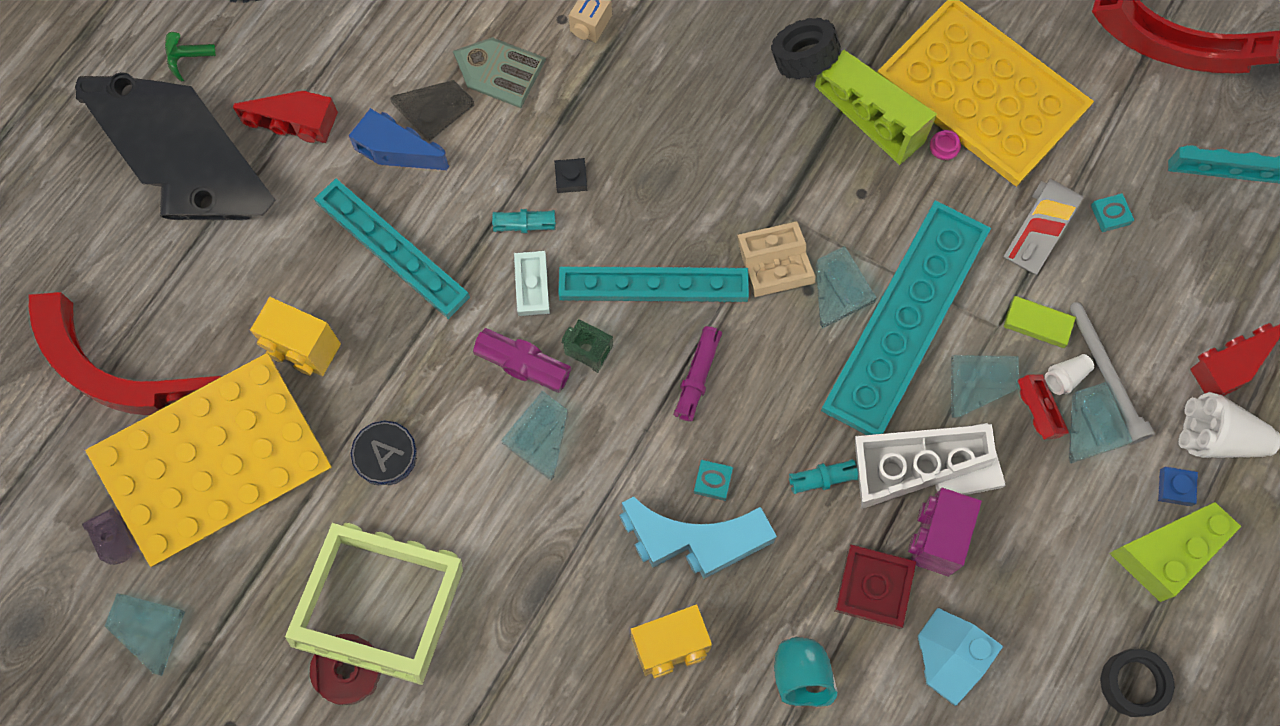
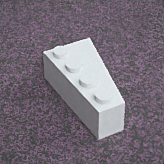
M992 424L855 436L861 507L864 509L992 466L996 459Z

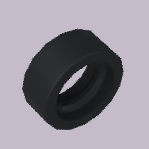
M1129 649L1112 656L1103 666L1100 677L1102 693L1108 704L1117 712L1129 717L1152 716L1163 711L1171 702L1175 689L1173 674L1167 663L1156 653L1145 649ZM1138 662L1144 664L1152 672L1156 682V692L1151 701L1145 704H1135L1123 696L1118 685V674L1121 668L1128 663Z

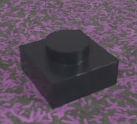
M585 158L554 160L557 193L588 191Z

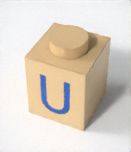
M577 0L569 14L570 32L580 39H588L596 43L612 17V0Z

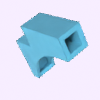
M632 497L622 502L624 513L619 515L627 532L634 531L639 541L634 545L643 562L649 560L653 568L688 550L690 554L686 555V559L695 574L700 571L703 579L774 543L777 537L761 507L741 517L725 522L690 524L663 517L651 511L635 497Z

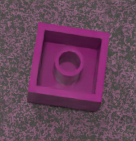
M943 487L934 496L930 495L927 502H923L920 507L917 521L922 524L918 533L913 534L908 548V552L913 554L911 560L916 561V566L947 577L963 567L982 501Z

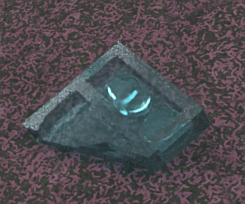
M953 355L951 357L952 418L961 417L1019 389L1017 381L1019 379V357Z
M541 391L503 437L501 442L552 481L555 476L568 410Z
M117 593L105 627L152 673L162 676L185 611Z

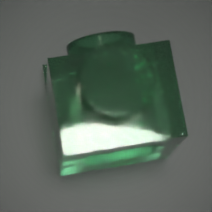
M578 319L574 328L570 326L566 330L561 343L564 344L565 355L591 367L593 371L599 373L613 348V336ZM589 344L592 348L590 351H586L581 346Z

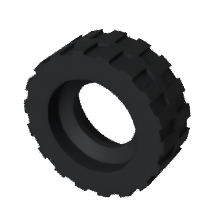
M806 18L786 26L784 30L777 34L776 38L774 37L773 44L771 45V52L780 74L785 75L789 79L811 78V76L819 75L824 70L832 67L831 65L836 63L838 56L841 54V46L833 23L822 18ZM816 44L808 50L796 52L805 46Z

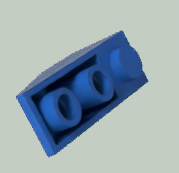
M370 108L349 134L354 150L379 165L447 170L449 168L445 155L446 152L440 145L435 142L427 143L421 139L415 130L410 127L404 129L385 112L379 114Z

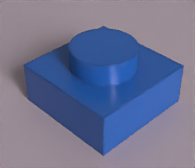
M1171 467L1160 469L1158 501L1185 506L1197 504L1198 472Z

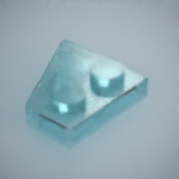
M845 246L817 260L819 318L822 329L876 301L877 297Z
M1106 382L1076 391L1072 395L1069 461L1071 464L1127 446L1133 442Z

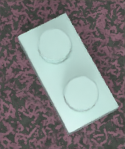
M546 252L514 253L518 316L550 314Z

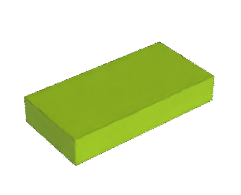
M1014 296L1003 327L1065 348L1076 317Z

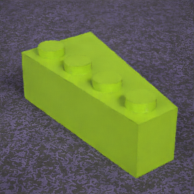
M842 50L836 63H833L832 67L828 70H824L821 74L817 75L815 87L899 165L926 142L937 113L847 51Z

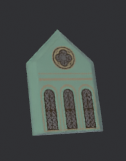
M489 38L453 51L467 88L522 108L546 61V58L495 38Z

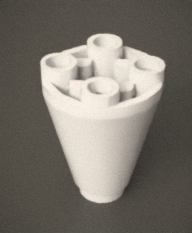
M1208 392L1201 395L1198 399L1190 398L1185 405L1186 419L1178 442L1181 448L1187 449L1192 455L1202 458L1265 457L1276 454L1280 448V433L1278 431H1275L1272 426L1222 395Z

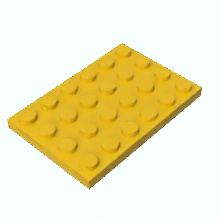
M947 0L877 71V73L937 113L934 121L937 126L943 130H950L956 133L964 147L1016 187L1094 103L1092 99L960 0Z
M268 353L85 450L150 567L161 563L332 468L331 463Z

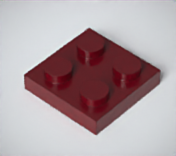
M850 544L834 612L902 629L916 561Z

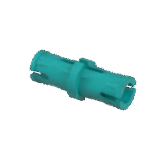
M520 209V212H493V232L521 231V233H528V230H556L555 210L527 211V209Z
M851 459L828 466L822 463L818 464L815 469L790 473V486L793 485L791 490L793 494L816 488L827 490L834 484L858 480L857 468L853 469V466H856L855 461Z

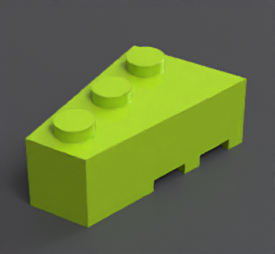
M1214 502L1109 554L1159 602L1175 597L1241 528V525Z

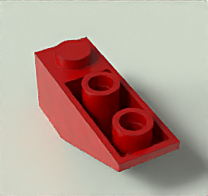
M303 90L234 103L233 109L244 125L250 128H258V126L267 128L282 136L291 134L309 143H314L315 141L326 143L338 114L331 97Z
M1271 323L1265 324L1252 332L1253 337L1245 339L1241 335L1225 344L1227 348L1218 352L1216 348H1212L1198 356L1199 362L1190 370L1204 394L1211 392L1225 396L1250 382L1280 339V324L1275 327Z

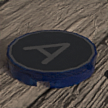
M385 420L374 422L363 428L353 440L350 452L352 465L359 476L372 485H394L408 477L415 467L417 447L409 431L397 422Z

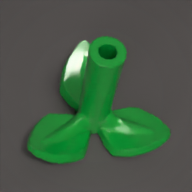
M169 32L165 38L167 64L179 81H184L177 67V61L181 57L216 56L214 44L177 45L181 34Z

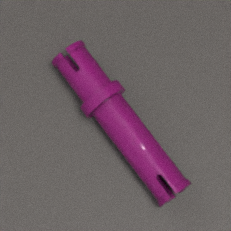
M703 327L688 375L685 380H682L680 385L682 392L673 415L681 420L693 421L700 397L705 394L706 387L704 385L718 343L722 337V332L720 330L717 331L714 327Z

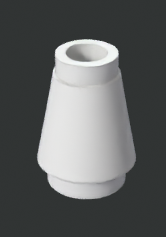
M1081 354L1080 356L1049 367L1048 372L1045 374L1046 383L1049 389L1057 395L1069 394L1094 369V363L1089 356Z

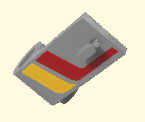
M1051 178L1047 183L1041 181L1032 195L1036 202L1003 258L1034 275H1037L1084 197Z

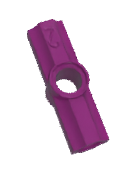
M484 328L475 340L474 355L501 366L507 374L521 381H528L529 379L557 393L564 389L569 379L571 366L542 354L538 347L525 340L517 339L514 341L487 328Z

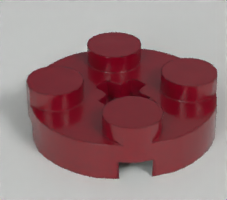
M339 634L335 636L374 648L370 642L354 634ZM314 654L310 663V679L315 690L323 698L338 705H352L364 700L375 692L381 673L355 666V670L350 673V677L344 679L342 674H337V668L342 667L343 662Z

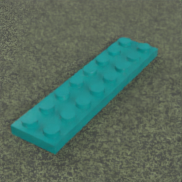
M936 200L934 201L822 406V412L865 435L884 433L989 234L990 227Z

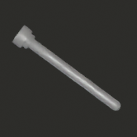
M1079 302L1072 303L1070 311L1076 317L1075 321L1127 422L1124 425L1126 428L1124 433L1130 445L1155 435V432L1150 422H1145L1143 417L1138 416L1082 304Z

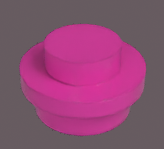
M950 130L936 133L930 141L932 154L941 160L955 158L961 148L958 135Z

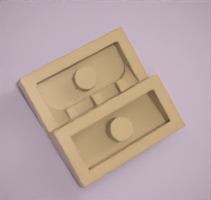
M797 221L737 235L744 266L748 268V280L754 297L815 284V274L806 254V242Z

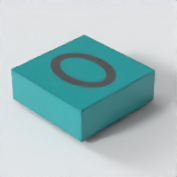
M1123 193L1096 200L1091 204L1102 232L1131 225L1134 221Z
M701 460L694 494L726 501L733 467Z

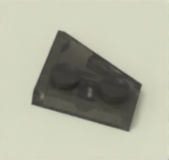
M454 80L393 95L390 98L396 109L428 141H431L474 106L473 98Z

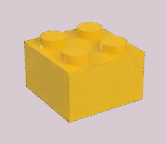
M272 297L268 298L250 329L258 339L256 344L267 350L266 353L273 360L283 363L284 359L294 363L293 367L308 376H311L312 372L323 377L341 345L327 322Z
M697 604L631 628V638L644 675L652 674L654 679L672 673L673 665L685 661L686 667L706 660L705 657L712 646Z

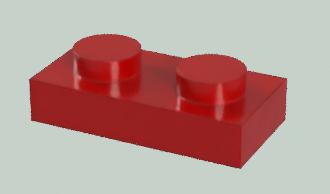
M1028 374L1018 379L1017 381L1021 388L1020 396L1024 403L1029 406L1034 417L1033 425L1036 431L1042 435L1043 439H1056L1068 434L1069 431L1043 374Z

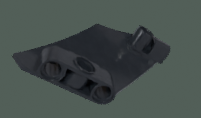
M124 72L116 73L113 76L78 77L75 85L76 100L80 103H85L143 185L161 187V218L170 220H250L252 216H263L276 201L192 86L138 79ZM128 85H132L131 91L126 95H122L123 89ZM212 196L211 205L202 209L201 201L203 198Z

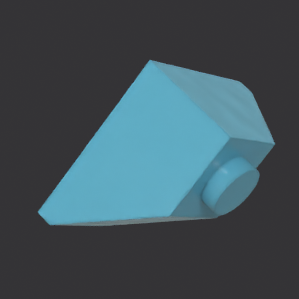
M940 608L934 611L918 634L919 646L922 649L925 665L926 684L954 706H957L981 679L1003 648L1000 643L974 624Z

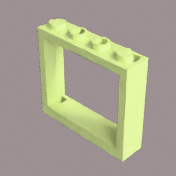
M332 523L285 638L292 648L423 685L463 572L461 559L455 553L447 550H439V552L428 550L424 545L415 541H407V543L395 541L392 536L383 532L370 534L363 532L360 527L354 524L344 523L342 526ZM341 543L445 572L414 659L307 629Z

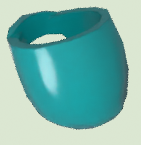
M797 636L784 640L778 645L775 653L774 673L782 702L795 706L822 707L831 705L837 698L838 691L830 659L822 645L814 639ZM822 686L826 687V689L821 692L814 693L808 692L806 690V687Z

